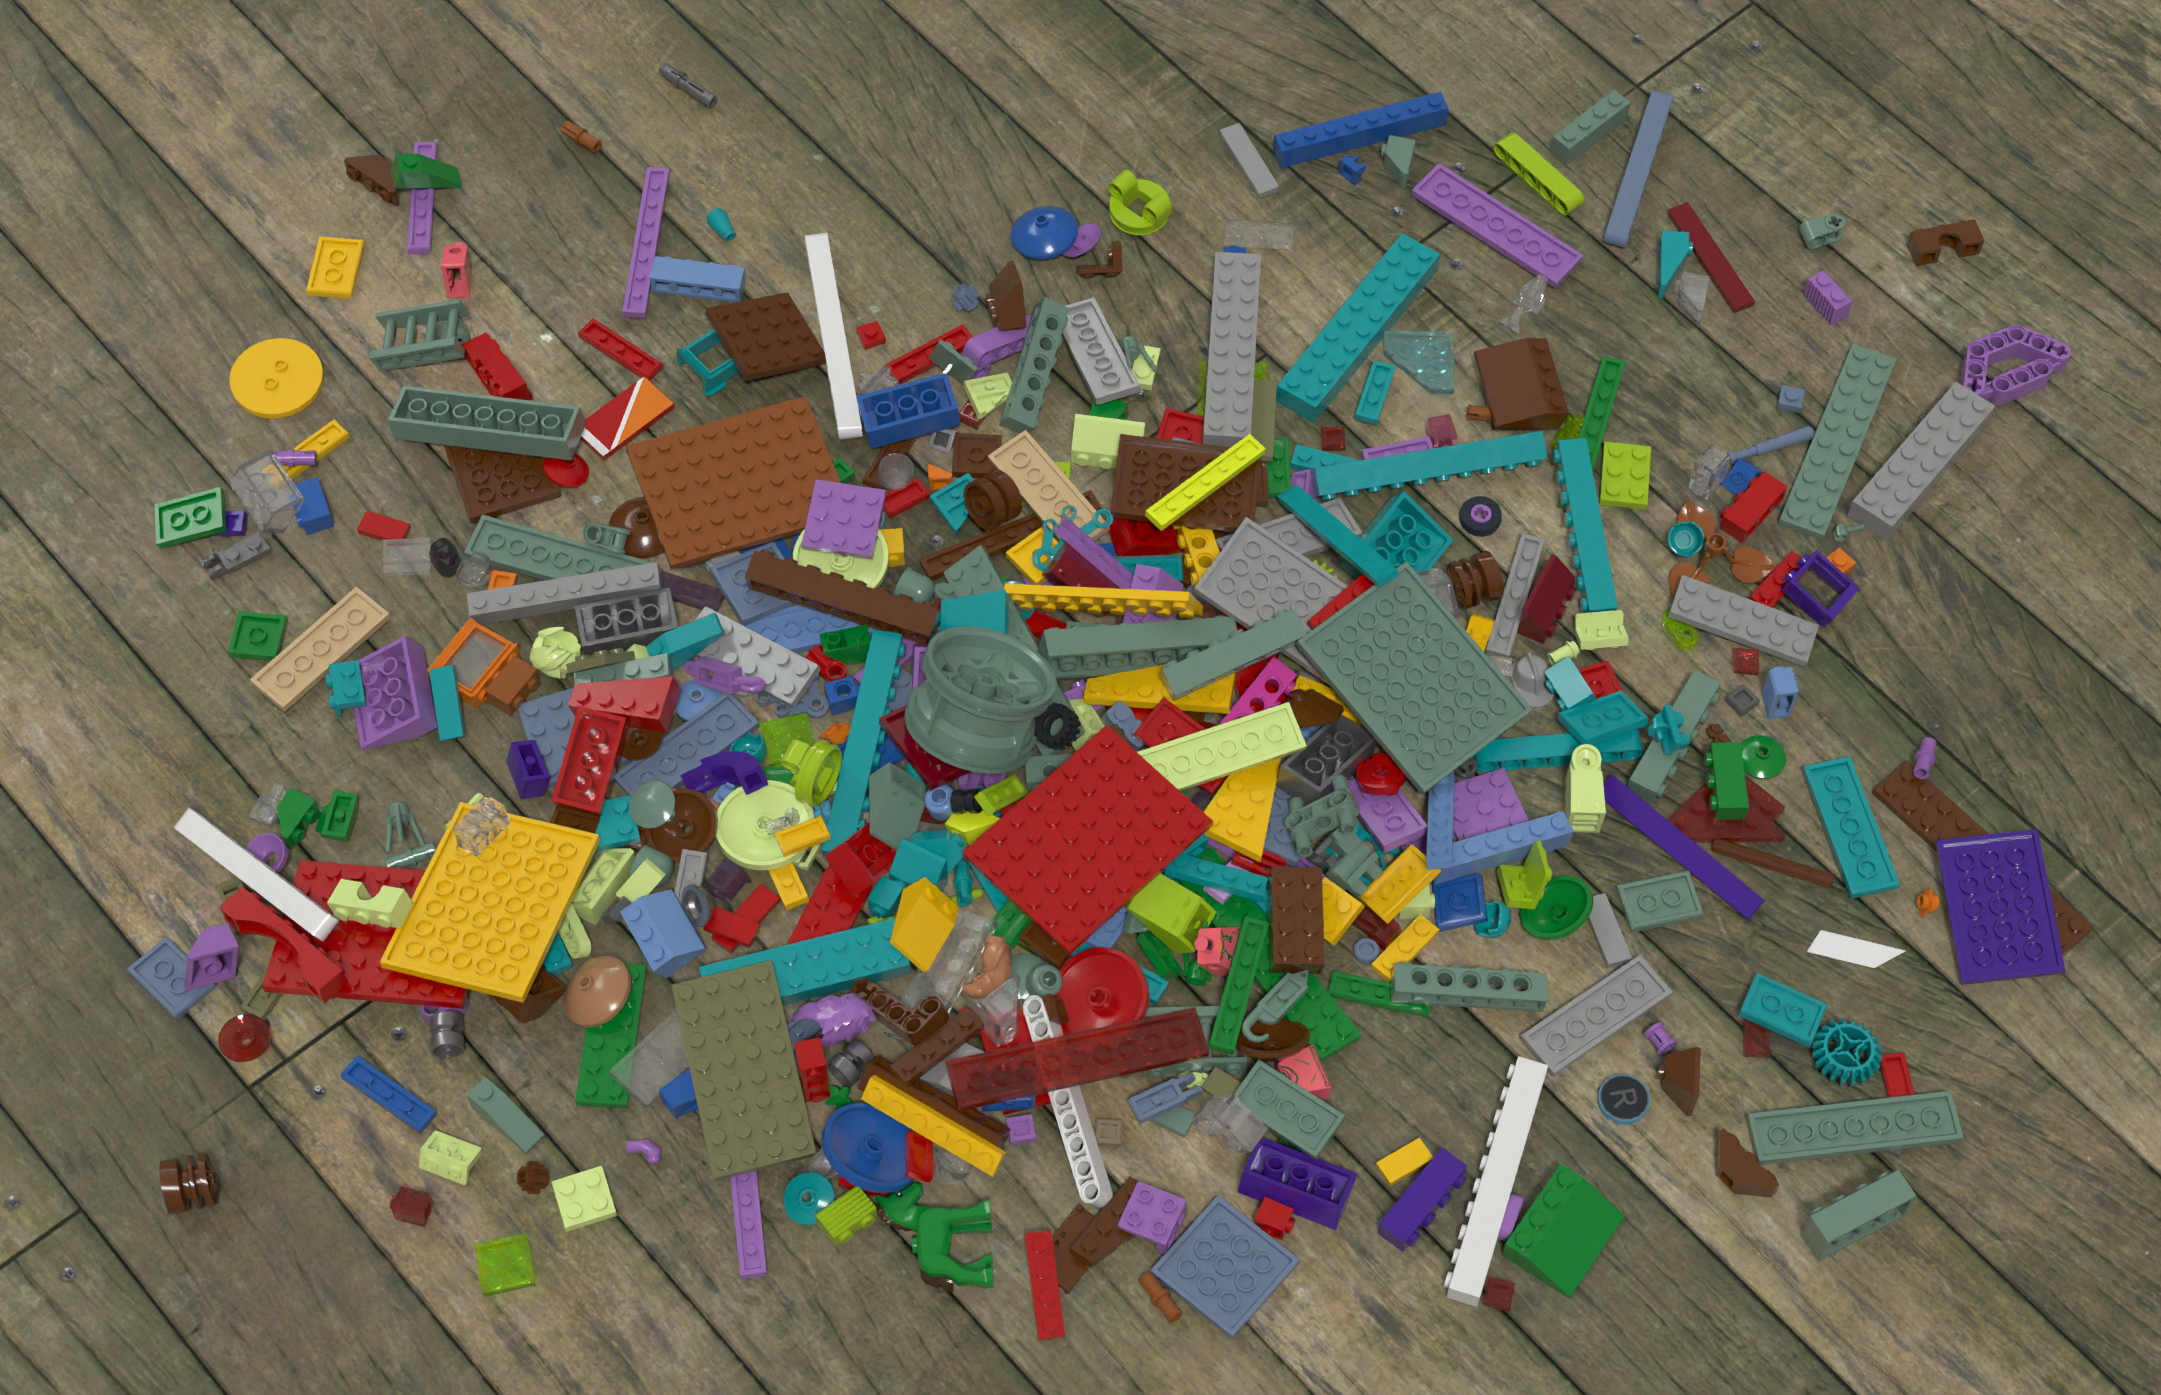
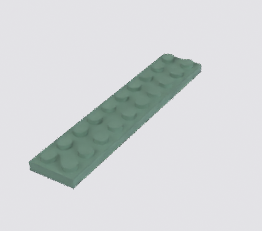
M1852 344L1778 525L1820 540L1824 539L1894 368L1896 358Z
M982 545L943 572L949 584L954 587V593L957 598L1004 590L1005 583L986 548ZM1009 598L1008 635L1024 642L1037 651L1039 645L1016 603L1011 602ZM1056 679V690L1050 705L1052 706V703H1060L1074 711L1058 679ZM1063 718L1054 721L1051 726V736L1061 731ZM1082 723L1081 726L1078 727V729H1080L1081 731L1080 734H1076L1077 738H1080L1086 733ZM1038 740L1036 741L1042 756L1056 755L1062 751L1059 748L1058 750H1053Z

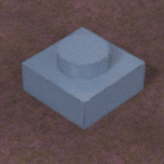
M1782 385L1777 409L1800 413L1805 389Z

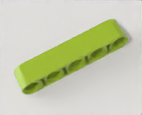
M1509 133L1493 145L1497 157L1562 215H1568L1584 203L1582 192L1516 133Z

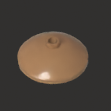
M608 955L592 958L582 964L569 979L566 986L567 989L564 992L563 1003L567 1016L574 1023L582 1027H596L611 1020L622 1009L630 993L631 975L627 966L618 958Z

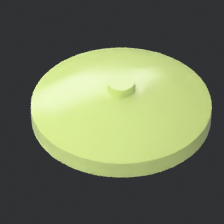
M805 529L798 537L793 551V559L798 561V565L807 567L808 564L814 565L826 574H830V572L839 573L844 576L845 580L853 582V579L861 580L867 583V587L873 589L881 585L887 574L889 551L880 530L873 559L802 549L801 545Z
M767 780L769 785L746 795L742 787H739L723 800L717 811L718 827L716 839L722 852L731 861L752 870H773L794 862L807 850L805 849L784 857L775 838L776 832L814 818L812 807L808 803L798 802L795 797V787L789 784Z

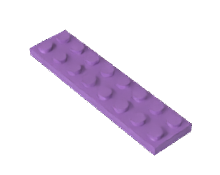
M1440 163L1412 189L1411 196L1554 288H1557L1583 261V254Z

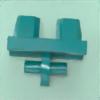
M1664 705L1663 710L1653 717L1652 725L1647 729L1650 737H1657V741L1661 742L1664 755L1669 756L1676 749H1685L1690 743L1689 735L1678 730L1683 725V715L1681 712H1674L1671 705Z

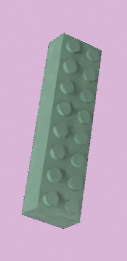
M404 385L388 419L394 439L572 460L585 427L580 406Z
M1220 615L1205 619L1195 617L1190 620L1170 619L1164 622L1146 621L1137 624L1125 622L1110 626L1100 624L1095 627L1050 628L1043 631L1037 652L1049 663L1056 679L1111 675L1165 665L1172 660L1180 662L1186 659V655L1194 650L1199 649L1201 652L1208 649V645L1216 640L1221 639L1223 642L1230 639V635L1237 631L1235 620L1231 617Z

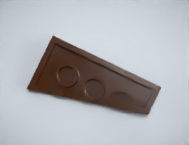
M1131 1176L1070 1248L1071 1255L1092 1268L1117 1250L1119 1245L1125 1241H1130L1136 1236L1119 1229L1118 1223L1138 1183L1137 1180Z

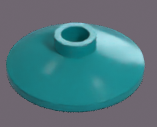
M806 1172L794 1177L787 1185L783 1195V1205L787 1215L795 1222L803 1225L815 1224V1214L834 1202L832 1185L824 1176L814 1172ZM808 1192L809 1198L806 1201H803V1194Z

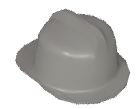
M1529 652L1526 653L1525 657L1516 660L1512 664L1510 669L1511 679L1514 688L1530 707H1543L1552 700L1554 695L1545 683L1548 677L1544 671L1548 667L1542 658L1531 655Z

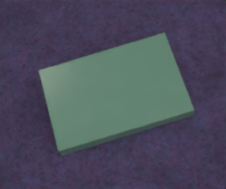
M1689 870L1621 884L1616 887L1631 933L1696 920L1704 916Z

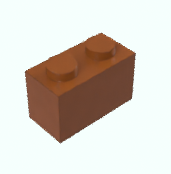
M513 656L486 688L485 694L488 703L512 716L525 702L529 694L535 692L539 687L540 677L538 669Z

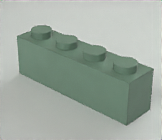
M1614 89L1553 136L1550 154L1567 166L1627 120L1631 102Z

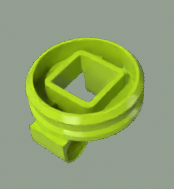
M1123 170L1108 184V193L1111 194L1109 202L1110 218L1120 230L1132 235H1147L1158 231L1166 224L1169 215L1172 213V204L1167 192L1160 185L1149 180L1137 179L1129 170ZM1138 198L1146 203L1142 208V217L1128 209Z
M795 739L790 742L780 763L787 769L795 772L790 784L795 787V797L798 802L808 803L810 807H815L827 799L837 781L842 764V752L837 744H830L829 741L824 739L817 741L812 747Z

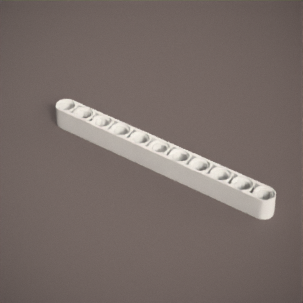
M827 232L804 235L839 440L863 437Z

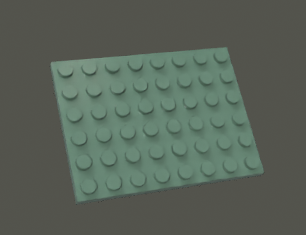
M1406 561L1397 568L1399 576L1380 587L1373 585L1298 640L1296 645L1423 795L1526 717L1533 709Z

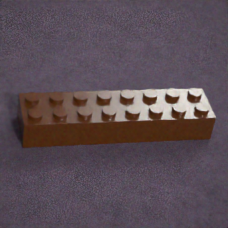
M761 550V552L754 551L745 575V580L750 590L853 623L867 624V627L875 630L902 634L903 639L919 644H929L930 640L936 635L940 624L939 609H936V605L923 601L920 604L914 602L912 597L904 594H899L898 597L890 594L889 590L882 587L873 589L867 587V583L861 580L853 579V582L845 580L844 576L839 573L830 572V574H826L814 565L808 564L807 567L798 565V561L792 558L784 557V560L775 557L774 553L767 550Z

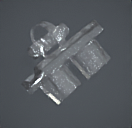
M886 365L877 374L875 372H871L869 375L861 373L858 376L860 395L899 385L898 380L891 375V368Z

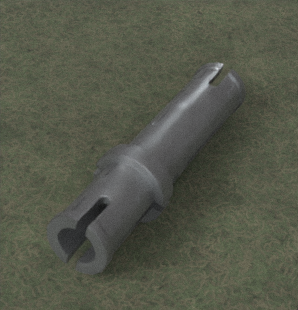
M667 62L660 67L659 75L671 81L674 87L681 88L708 108L715 106L718 100L717 96L688 78L685 72L676 70Z

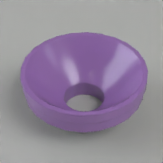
M260 834L252 839L246 847L249 852L266 865H268L267 860L269 856L277 854V862L269 866L277 873L286 864L288 848L285 842L275 834Z

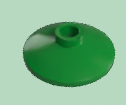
M1755 735L1741 743L1744 772L1749 776L1757 779H1770L1779 775L1784 769L1786 753L1781 744L1775 739L1768 736Z

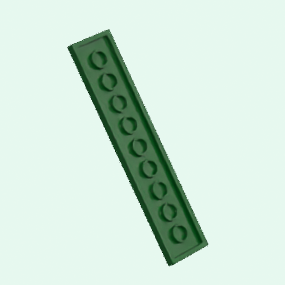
M1213 848L1196 856V858L1226 865ZM1173 878L1181 886L1200 896L1216 911L1210 923L1212 928L1240 927L1241 932L1245 916L1269 922V919L1248 898L1232 895L1222 905L1203 890L1204 886ZM1269 927L1254 978L1255 983L1265 995L1287 974L1270 973ZM1308 974L1307 993L1283 1018L1291 1022H1300L1309 1029L1310 1042L1306 1047L1313 1045L1322 1063L1360 1040L1362 1034L1315 975Z

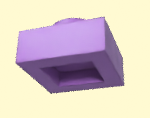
M1032 1114L1006 1118L1007 1127L1011 1129L1009 1133L1011 1146L1036 1142Z

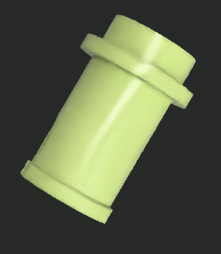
M1566 641L1564 646L1548 653L1547 657L1550 664L1554 666L1568 656L1572 659L1577 658L1580 650L1574 641Z

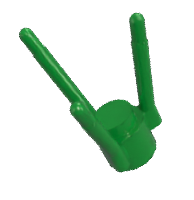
M1204 921L1202 929H1207L1208 921ZM1183 953V977L1186 978V982L1194 986H1204L1206 982H1211L1212 974L1200 967L1197 960L1192 961L1190 965L1189 953Z

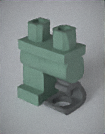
M1341 826L1331 830L1313 850L1312 855L1308 857L1311 863L1322 867L1327 866L1326 876L1344 891L1347 889L1356 898L1368 889V886L1360 878L1363 874L1372 882L1383 872L1376 862L1379 856L1372 852L1370 847L1361 841L1355 833L1353 835L1343 834ZM1330 847L1340 858L1337 859L1334 853L1328 855L1326 849Z

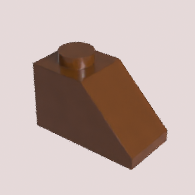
M1303 689L1294 690L1284 702H1289L1300 729L1337 722L1344 712L1342 705L1314 689L1305 691Z

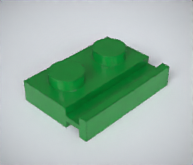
M1008 899L986 930L994 936L1005 938L1010 948L1014 949L1019 943V935L1028 927L1032 920Z

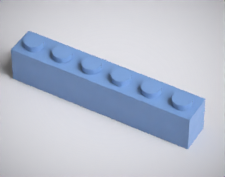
M1562 811L1454 842L1453 868L1440 869L1441 872L1433 879V882L1436 885L1498 867L1499 864L1505 865L1525 859L1535 840L1541 841L1546 852L1566 847L1574 830Z

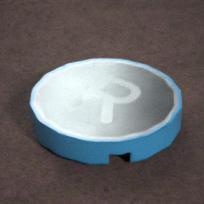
M1617 1074L1609 1077L1601 1085L1598 1093V1106L1602 1114L1620 1125H1630L1640 1121L1646 1114L1650 1104V1095L1645 1084L1638 1078L1628 1074Z

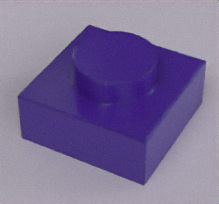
M244 510L226 511L227 531L221 532L220 535L222 537L245 536L247 513Z

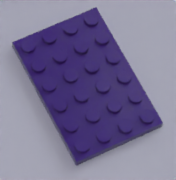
M2038 829L1936 840V849L1961 985L2064 974L2065 966Z

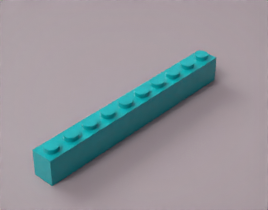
M1543 431L1315 467L1311 468L1315 496H1322V500L1336 498V493L1345 492V496L1359 494V489L1367 488L1368 492L1381 491V486L1390 484L1391 489L1405 487L1404 482L1413 481V485L1427 483V478L1436 477V481L1450 479V474L1458 473L1459 478L1472 476V471L1481 470V474L1495 472V467L1504 466V470L1518 468L1517 463L1526 462V466L1540 465V460L1547 459Z
M873 629L827 825L831 840L823 842V860H827L825 855L866 824V820L863 818L865 811L869 812V776L874 773L875 767L880 766L882 754L879 752V748L886 741V733L879 725V717L892 712L889 705L890 701H895L897 691L894 683L895 679H900L902 669L899 661L900 658L905 657L906 644L903 643L902 634Z

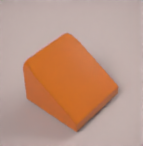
M928 464L930 491L940 490L952 483V473Z

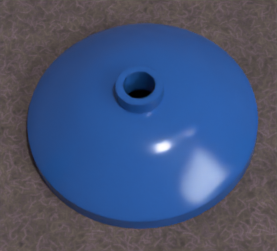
M1040 206L1025 212L1015 221L1011 230V240L1016 251L1027 258L1035 260L1051 259L1065 253L1072 247L1078 236V226L1074 216L1067 210L1056 206Z

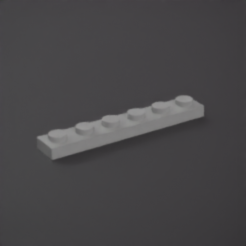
M1524 533L1521 535L1504 595L1501 599L1488 641L1486 655L1509 661L1519 628L1522 608L1527 601L1545 539Z

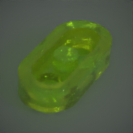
M1671 607L1666 609L1661 620L1662 626L1677 648L1683 651L1693 650L1698 644V631L1694 626L1669 618L1668 615Z

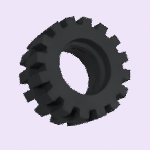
M1052 703V706L1050 705L1043 714L1034 718L1037 721L1034 735L1037 737L1036 739L1053 750H1058V748L1064 750L1066 749L1065 746H1072L1071 741L1074 740L1076 742L1078 739L1076 734H1080L1081 731L1078 729L1081 726V722L1077 720L1079 719L1078 715L1060 703ZM1063 718L1061 731L1051 736L1052 724L1055 720Z

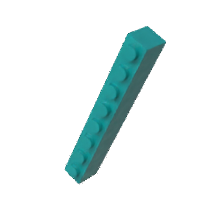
M1587 439L1558 440L1557 447L1552 453L1553 462L1558 464L1556 478L1558 485L1561 484L1562 486L1560 501L1562 506L1565 505L1564 523L1566 527L1569 526L1570 530L1568 545L1569 548H1573L1572 566L1573 569H1577L1578 576H1576L1577 591L1581 590L1582 598H1580V610L1585 613L1617 610L1618 605Z

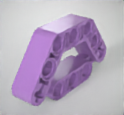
M2012 325L1972 341L1968 345L1963 359L1960 384L1983 399H1989L1995 405H2003L2046 387L2051 373L2062 372L2066 368L2071 355V349L2065 343L2026 327ZM2012 356L2029 362L2000 374L1992 381L1985 383L1987 366Z

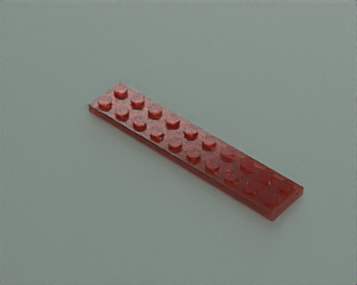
M1194 1007L947 1060L945 1066L959 1112L1207 1058L1210 1052L1196 1008Z

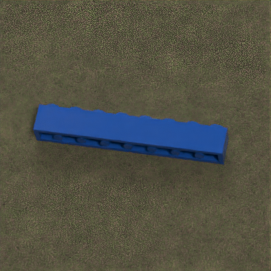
M1441 92L1276 134L1274 135L1273 153L1280 169L1384 142L1388 140L1389 135L1403 137L1444 126L1447 124L1449 108Z

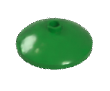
M1553 877L1547 882L1543 898L1539 900L1535 909L1521 908L1522 924L1530 935L1538 939L1556 940L1566 937L1577 931L1589 918L1593 908V895L1588 885L1577 877Z

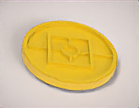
M286 338L269 339L249 347L237 358L230 372V388L234 399L246 412L261 418H284L304 410L317 398L323 386L324 372L319 357L306 344Z

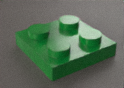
M238 611L228 649L229 657L265 661L273 660L281 649L288 621L286 616Z

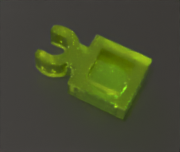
M1576 413L1574 419L1570 415L1567 416L1564 428L1558 430L1551 445L1554 450L1557 447L1558 440L1578 438L1581 432L1579 427L1584 422V418L1579 413Z

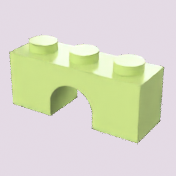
M340 879L327 902L334 916L339 920L358 921L362 924H376L384 928H401L414 905L406 891L402 888L382 886L379 893L372 898L362 882Z

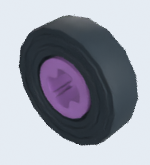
M1476 496L1464 502L1460 509L1459 521L1467 533L1478 537L1492 535L1498 530L1502 521V511L1493 499L1486 496ZM1477 514H1481L1484 519H1480Z

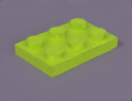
M1604 441L1599 505L1647 509L1651 446Z

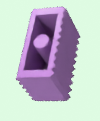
M1823 270L1809 278L1804 297H1807V300H1810V303L1813 304L1812 306L1821 313V316L1827 319L1826 322H1830L1829 325H1834L1847 318L1853 301L1829 274Z

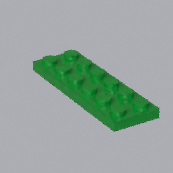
M624 963L631 975V989L624 1006L608 1022L596 1027H586L575 1099L576 1106L628 1109L647 975L646 965Z

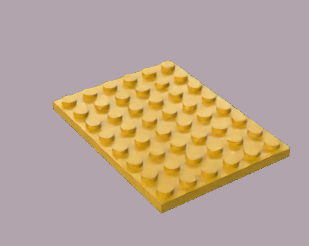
M460 802L411 899L414 904L401 928L396 929L380 960L381 967L524 1003L600 842L599 834Z

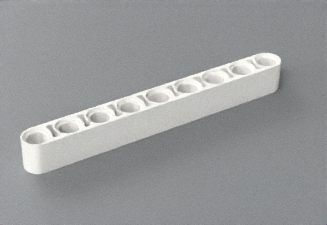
M188 807L174 828L316 938L324 942L339 920L194 809Z
M1037 995L1029 996L1023 1004V1012L1079 1195L1085 1203L1098 1208H1104L1112 1199L1113 1193L1061 1025L1049 1021L1041 997Z

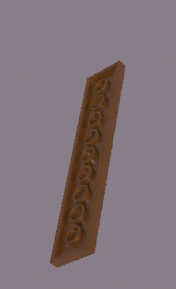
M1908 761L1872 791V794L1936 852V840L1989 834L1927 778H1916L1913 772L1915 767ZM2050 889L2062 956H2064L2083 940L2094 927Z

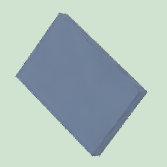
M168 937L162 939L127 968L128 973L176 1021L216 989L215 984H210L188 991L185 990L187 956Z

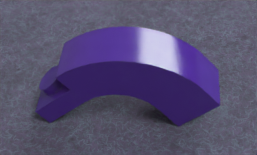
M740 751L722 752L705 757L700 760L702 765L680 775L686 789L701 792V794L717 786L724 785L726 782L741 786L746 795L769 785L757 759L748 753Z

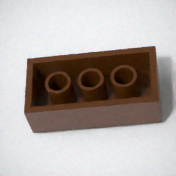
M1271 867L1268 875L1270 973L1289 972L1294 974L1308 970V974H1321L1325 965L1322 868Z

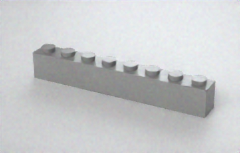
M657 562L467 593L469 617L482 625L575 609L574 606L664 589L660 567Z

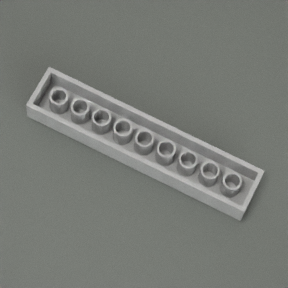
M1215 252L1203 444L1232 447L1248 434L1251 435L1261 254Z

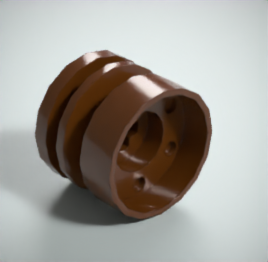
M1489 551L1474 554L1470 557L1469 561L1461 558L1458 562L1452 561L1447 564L1448 585L1455 603L1461 610H1467L1471 605L1473 607L1480 605L1481 599L1483 602L1488 603L1503 597L1504 584L1502 575L1494 556Z
M207 1152L198 1153V1164L194 1155H188L187 1168L183 1167L179 1158L160 1161V1183L169 1215L188 1212L190 1199H193L197 1209H203L204 1199L208 1207L216 1206L217 1178Z

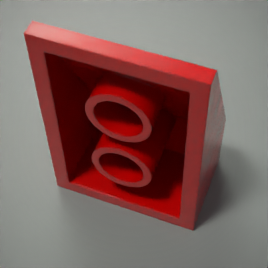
M1113 518L1109 526V533L1117 556L1173 555L1184 552V549H1180L1178 546V532L1173 530L1172 525L1161 531L1152 522Z
M869 821L828 852L825 858L830 867L835 870L843 881L845 888L854 897L874 884L891 869L897 850L870 835Z

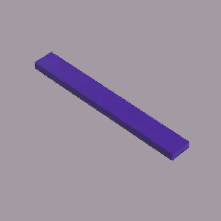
M1611 775L1603 784L1605 801L1747 919L1750 920L1766 901L1614 775Z

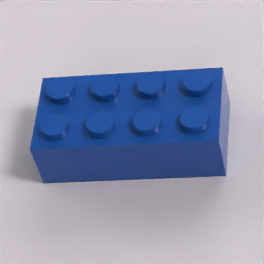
M947 373L856 396L870 449L961 425L958 407Z

